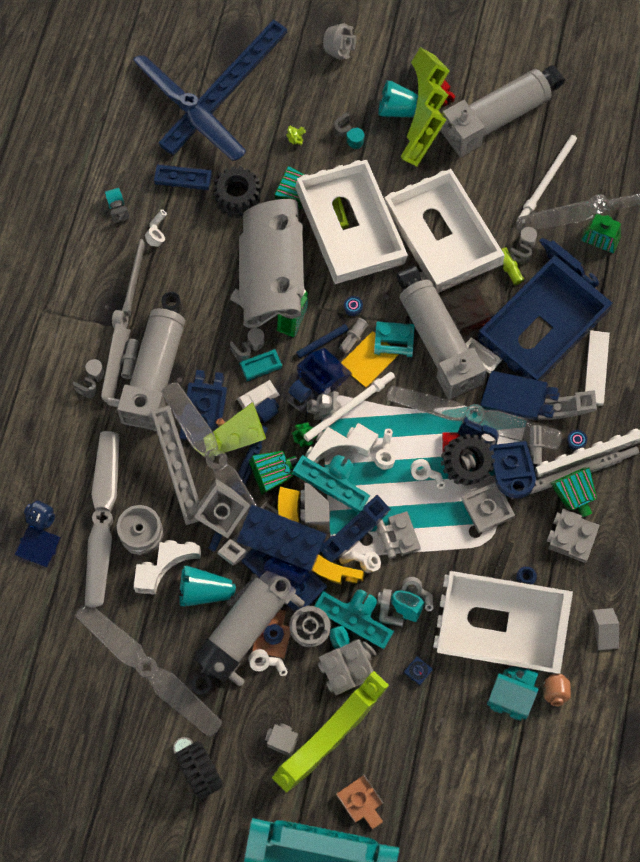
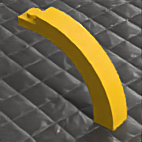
M280 487L278 497L279 515L300 523V491ZM318 555L312 570L313 573L321 578L340 585L343 577L346 578L345 581L351 583L363 581L364 571L334 564Z

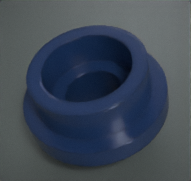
M527 566L520 568L516 574V579L519 583L533 585L537 578L535 570ZM524 574L529 575L530 579H529V580L523 579V575H524Z
M271 624L264 630V639L268 644L277 645L283 640L284 631L279 625ZM276 631L278 634L276 637H271L270 633Z

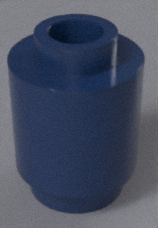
M267 397L255 406L260 423H266L279 413V405L275 399Z

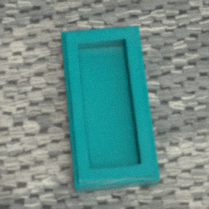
M275 349L240 362L246 381L282 368Z

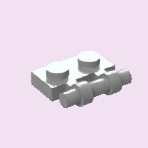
M407 511L388 517L389 526H385L383 520L376 525L378 528L376 530L377 534L381 536L384 544L382 546L383 550L387 553L389 559L396 557L394 550L397 549L400 550L402 556L421 550ZM393 532L396 542L390 541L389 533Z

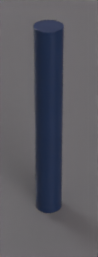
M344 324L300 349L296 352L297 356L302 358L349 330L347 325Z

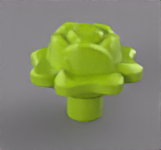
M288 126L286 136L289 142L302 145V135L306 133L303 127L297 129Z

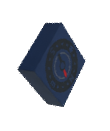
M416 657L404 671V674L420 686L433 669L419 657Z

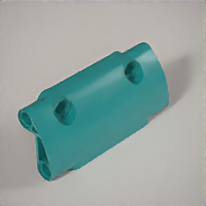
M252 818L244 862H397L399 848L378 844L376 840L368 837L283 820L270 822Z

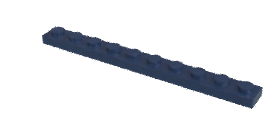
M273 19L198 99V104L213 113L287 34V28ZM187 112L159 141V146L171 155H174L197 131L187 118Z

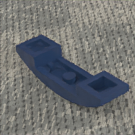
M377 494L335 536L332 535L324 542L320 551L330 562H335L362 540L391 509Z

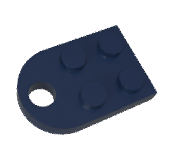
M527 441L491 445L489 450L494 451V455L491 456L495 459V463L491 466L494 467L493 474L497 488L501 493L510 498L518 499L528 496L534 489L536 475ZM513 485H520L522 486L523 490L516 491L513 488Z

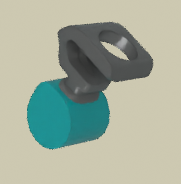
M345 113L335 120L334 134L340 137L346 135V143L353 149H359L364 144V132L360 128L351 129L350 125L342 129L343 126L350 122V114Z
M116 188L105 191L109 208H113L111 210L113 223L130 219L127 207H122L125 204L120 189Z

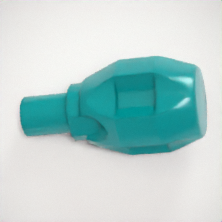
M343 626L330 629V640L335 649L349 644V637Z

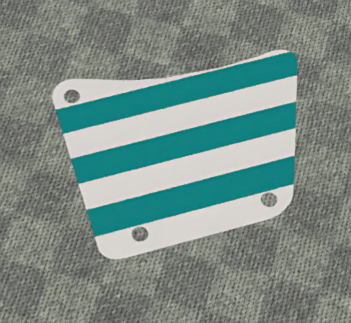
M338 395L336 400L343 407L353 398ZM363 401L328 427L346 437L352 427L355 428L359 423L378 434V442L368 457L351 451L330 454L324 458L325 468L328 467L336 455L345 457L340 465L342 467L349 459L353 463L354 469L348 481L371 495L367 503L378 494L391 509L382 519L385 526L390 525L388 517L407 511L421 546V550L415 552L474 548L490 540L495 534L497 526L482 532L478 538L471 537L469 535V528L474 526V523L461 498L494 483V474L491 471L488 478H484V481L466 486L456 484L454 480H449L447 478L449 476L448 473L444 474L443 472L445 466H441V461H444V458L441 457L442 433H458L463 419L468 417V420L481 426L487 425L496 429L499 433L497 444L521 442L527 420H519L518 416L481 407L466 409H409ZM391 429L393 433L390 441V450L395 454V462L392 468L381 469L375 464L376 453L382 449L385 430ZM488 434L482 435L486 441L495 440ZM463 449L460 455L465 456L467 452H470L476 463L474 453L469 449ZM418 459L426 460L431 470L442 474L445 487L439 489L435 479L430 477L425 480L415 479L410 469L412 463ZM420 466L417 469L421 470L423 469V466ZM327 495L329 501L330 536H335L359 513ZM377 526L369 532L373 537L372 544L364 546L359 541L344 555L352 551L362 555L367 552H375L377 555L387 554L383 550L382 546L384 544L381 536L377 534ZM393 532L389 533L390 541L396 542ZM399 549L394 550L395 554L400 553Z

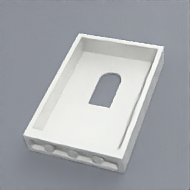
M357 160L349 165H339L334 169L321 170L316 174L303 175L297 179L296 191L335 284L405 264L408 256L367 160ZM344 197L350 202L359 226L342 230L332 206L335 198Z
M451 169L441 171L433 177L425 178L414 185H408L404 189L392 192L385 197L386 206L395 226L420 268L425 273L426 278L431 280L438 293L503 265L504 253ZM429 209L437 210L451 230L452 235L436 241L423 219V213Z
M450 571L449 575L445 574L443 587H447L446 595L441 596L440 607H444L443 615H438L437 627L440 628L439 636L435 635L433 646L437 648V653L560 674L572 591ZM474 607L509 612L506 632L473 627L467 620L468 612Z

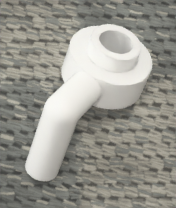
M160 210L150 222V229L145 234L146 241L151 246L159 247L165 240L163 233L157 228L158 224L167 215L164 210Z
M391 429L385 430L382 449L376 453L375 464L381 469H390L395 462V454L390 450V441L393 433Z
M418 459L412 463L410 469L415 479L425 480L430 477L435 479L439 489L445 487L442 474L431 470L426 460ZM423 466V469H417L418 467Z
M352 551L339 559L341 564H346L352 560L360 562L361 568L366 573L377 571L381 565L380 558L375 552H367L362 555Z
M262 649L254 650L248 657L249 664L255 671H263L271 665L277 667L281 676L287 674V669L282 659L269 657L267 652Z

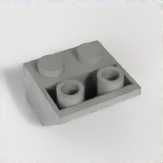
M305 483V490H301V508H305L301 509V524L323 533H329V501L309 483Z

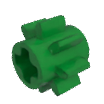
M309 422L295 425L297 430L292 432L294 442L300 444V447L313 445L314 438L306 441L303 435L314 427L309 426Z

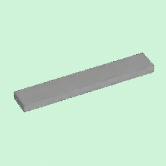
M170 405L152 410L150 412L185 524L198 522L199 520L194 518V511L200 501Z

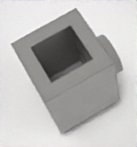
M275 724L273 729L270 728L268 730L265 740L268 741L267 747L291 757L299 736L298 733L292 731L290 726L285 724L278 726Z

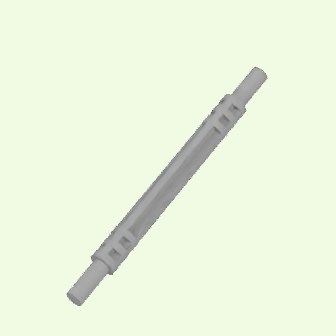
M636 446L622 452L616 451L536 480L534 489L530 494L552 487L550 482L583 467H589L592 473L637 455L639 450ZM522 487L516 489V491H522V490H523Z

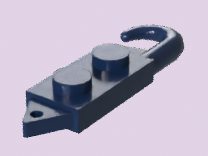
M544 238L539 240L550 260L554 256L558 257L594 288L598 287L599 281L593 273L589 274L592 280L586 276L581 263L555 241H549Z

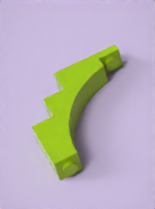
M421 47L411 62L418 78L417 106L407 135L410 142L400 156L403 160L415 166H418L447 120L439 112L448 96L440 86L450 72L434 54Z
M375 671L369 674L363 684L353 692L327 723L279 767L272 779L288 793L313 772L323 758L334 750L352 729L361 723L389 685Z

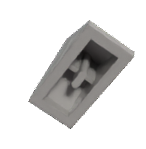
M613 608L592 610L598 651L618 649L619 621Z

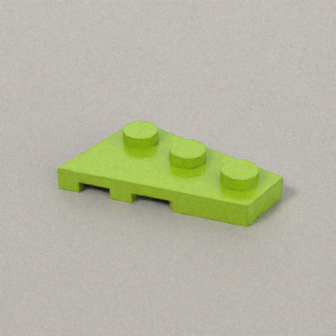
M251 402L203 440L209 456L213 457L265 440L266 437L254 403Z

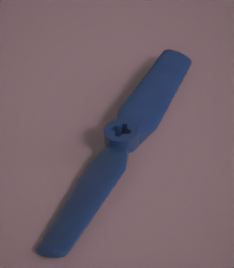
M140 55L133 58V61L171 100L179 105L181 110L187 112V118L190 123L229 159L235 161L244 156L246 150L210 111L198 104L196 95L185 93L146 56Z

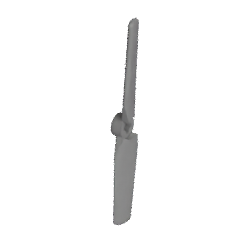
M140 239L123 309L115 310L112 316L114 332L101 398L105 402H107L108 398L115 397L124 362L122 358L126 353L127 340H129L131 329L126 328L128 326V317L131 315L132 302L145 246L143 239Z
M112 431L100 433L91 493L96 511L92 516L94 525L88 538L85 605L88 607H99L104 603L112 543L109 527L113 523L111 510L117 498L119 434ZM102 515H105L107 520H104V523H101L98 519Z

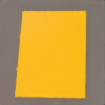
M374 331L339 364L365 388L399 355L389 353L374 354L376 336ZM381 342V345L390 346L387 342Z

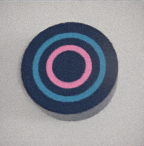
M351 296L345 300L344 311L348 315L357 316L362 312L363 302L360 298Z
M574 430L570 432L567 444L572 450H578L586 446L587 436L583 431Z

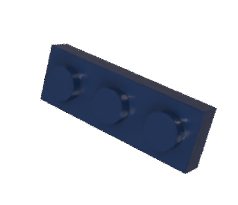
M157 164L154 183L157 185L209 190L212 171Z

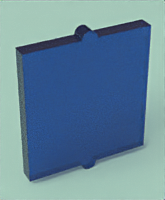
M28 525L23 538H20L21 542L15 555L48 567L52 556L56 554L55 550L61 537Z

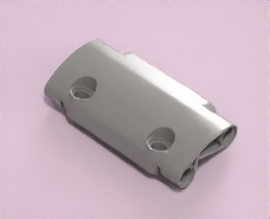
M280 199L255 205L243 213V233L239 236V301L244 309V326L247 328H257L277 314L287 318H297L301 315V298L305 290L303 275V225L298 222V203L296 200Z

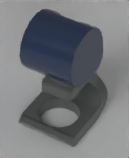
M300 380L295 381L288 391L292 395L288 402L300 412L307 407V402L314 398L311 389L305 387ZM294 399L298 400L300 403L305 401V403L301 406H297L294 404Z

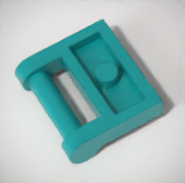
M377 322L374 354H402L412 357L414 324ZM381 342L407 344V347L381 345Z

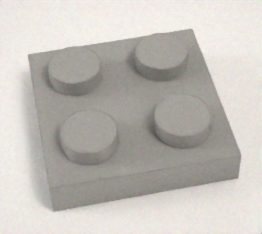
M496 482L461 498L478 533L515 518L505 495L497 488Z

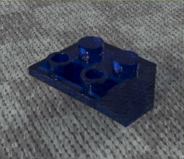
M326 348L310 353L297 365V374L319 395H327L333 392L352 375Z

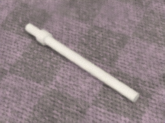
M570 136L530 200H527L524 204V209L519 215L518 221L524 223L528 215L534 211L537 201L576 142V136Z
M389 372L381 379L378 378L373 381L370 387L304 434L305 440H311L373 393L381 391L388 382L395 378L394 374Z

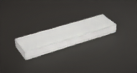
M590 330L585 391L595 390L596 403L599 406H603L609 333Z

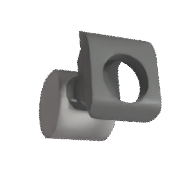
M523 228L519 239V251L513 248L510 250L513 260L521 265H526L531 260L532 248L537 238V232L534 228Z
M253 328L248 332L247 342L242 343L244 353H241L231 341L230 350L237 361L242 362L250 359L251 349L258 351L264 346L263 331Z
M96 359L88 361L85 366L88 377L84 378V382L89 385V388L73 382L76 393L86 398H92L96 395L97 386L95 382L101 381L104 375L102 364Z

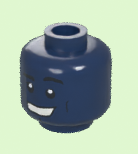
M37 500L32 504H28L24 510L26 523L39 530L49 528L54 522L55 514L53 508Z

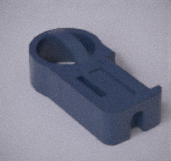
M468 417L463 419L458 430L460 436L470 434V436L478 435V438H483L482 435L488 434L495 439L494 441L485 440L484 443H489L490 445L497 444L499 433L496 429L487 425L481 426L468 420Z

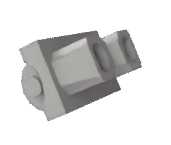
M333 391L327 395L321 394L317 400H309L307 402V412L314 414V420L318 421L337 412L341 408V404L336 400L339 392Z

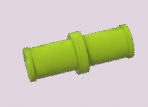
M507 247L502 248L501 250L504 253L503 270L508 273L514 286L519 285L525 279L517 267L518 263L513 260Z

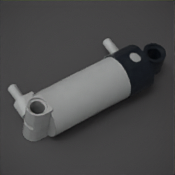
M273 571L265 572L260 579L255 577L210 637L204 641L192 657L200 664L199 668L191 671L187 677V684L195 693H207L212 687V680L216 677L224 683L229 678L238 686L243 685L244 679L234 671L240 665L239 662L284 603L288 604L289 601H292L299 608L304 605V601L295 594L296 589L290 585L286 578ZM199 678H203L202 684L196 686V681Z

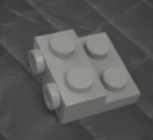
M563 509L561 513L557 512L553 524L557 526L555 531L551 530L547 542H550L548 549L586 563L600 525L582 519V515Z
M360 639L319 657V668L323 674L326 673L329 679L327 687L335 695L363 684L369 674L373 672Z

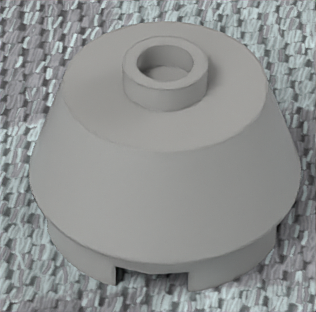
M345 23L329 27L323 39L325 52L339 60L350 58L349 53L356 46V35L352 34L353 27Z
M305 606L293 614L289 626L290 633L293 639L300 645L315 647L327 639L330 633V620L327 614L320 608Z

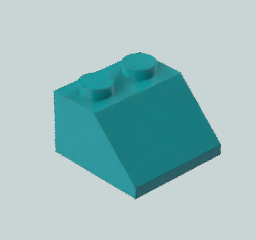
M498 674L487 705L491 706L490 709L495 712L502 713L504 711L509 713L513 719L526 720L537 695L538 688Z

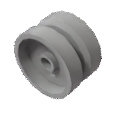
M131 506L123 511L117 522V533L125 549L132 554H149L159 547L160 542L162 543L164 534L160 518L148 506Z

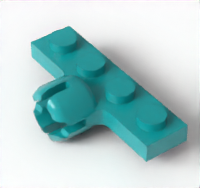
M304 455L301 456L292 474L354 511L360 513L371 495L348 481L354 469V465L349 459L342 467L340 465L345 457L336 455L328 467L325 468Z
M359 589L355 592L351 601L346 604L324 591L322 592L315 607L323 610L331 620L385 649L394 631L371 618V613L377 604V599L369 594L364 604H362L367 593Z

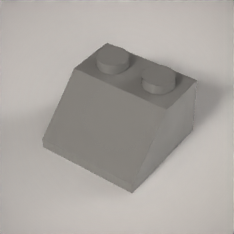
M215 479L195 509L194 518L229 538L250 504L233 489Z

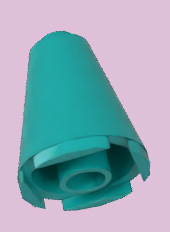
M386 81L381 94L383 97L379 103L378 115L382 117H414L418 94L393 81Z
M183 566L184 569H182L180 590L183 596H179L180 606L185 607L230 600L231 596L235 595V584H232L231 579L190 566Z

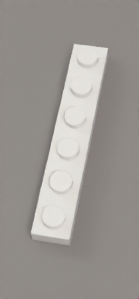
M633 429L622 437L616 435L610 438L608 442H597L588 449L580 448L574 451L572 455L566 456L564 454L558 456L555 461L549 463L548 461L541 462L535 469L536 480L640 444V430Z

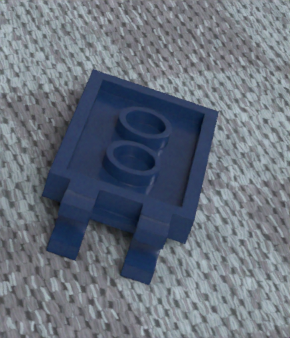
M196 370L195 383L189 382L180 440L205 443L203 439L219 427L216 421L219 418L223 419L228 390L227 387H222L224 383L223 373L215 372L214 384L204 383V371Z
M491 371L480 406L483 409L538 420L539 415L553 419L555 412L553 405L544 403L546 398L558 401L560 393H558V388L548 387L547 382Z

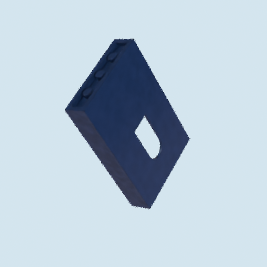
M554 256L479 330L478 339L481 345L486 348L488 347L493 351V354H496L505 361L513 372H518L524 378L542 381L610 311L613 303L558 257ZM540 316L553 329L534 348L525 349L521 347L518 342L519 336Z

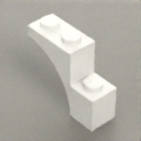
M359 423L355 428L352 427L346 437L327 427L325 431L319 433L316 445L309 448L306 457L315 463H318L330 454L342 451L356 452L368 457L378 442V434Z
M167 540L165 543L160 542L157 566L151 562H143L136 565L135 592L156 594L161 578L171 567L185 560L200 559V546L193 542H185V544H177V542Z

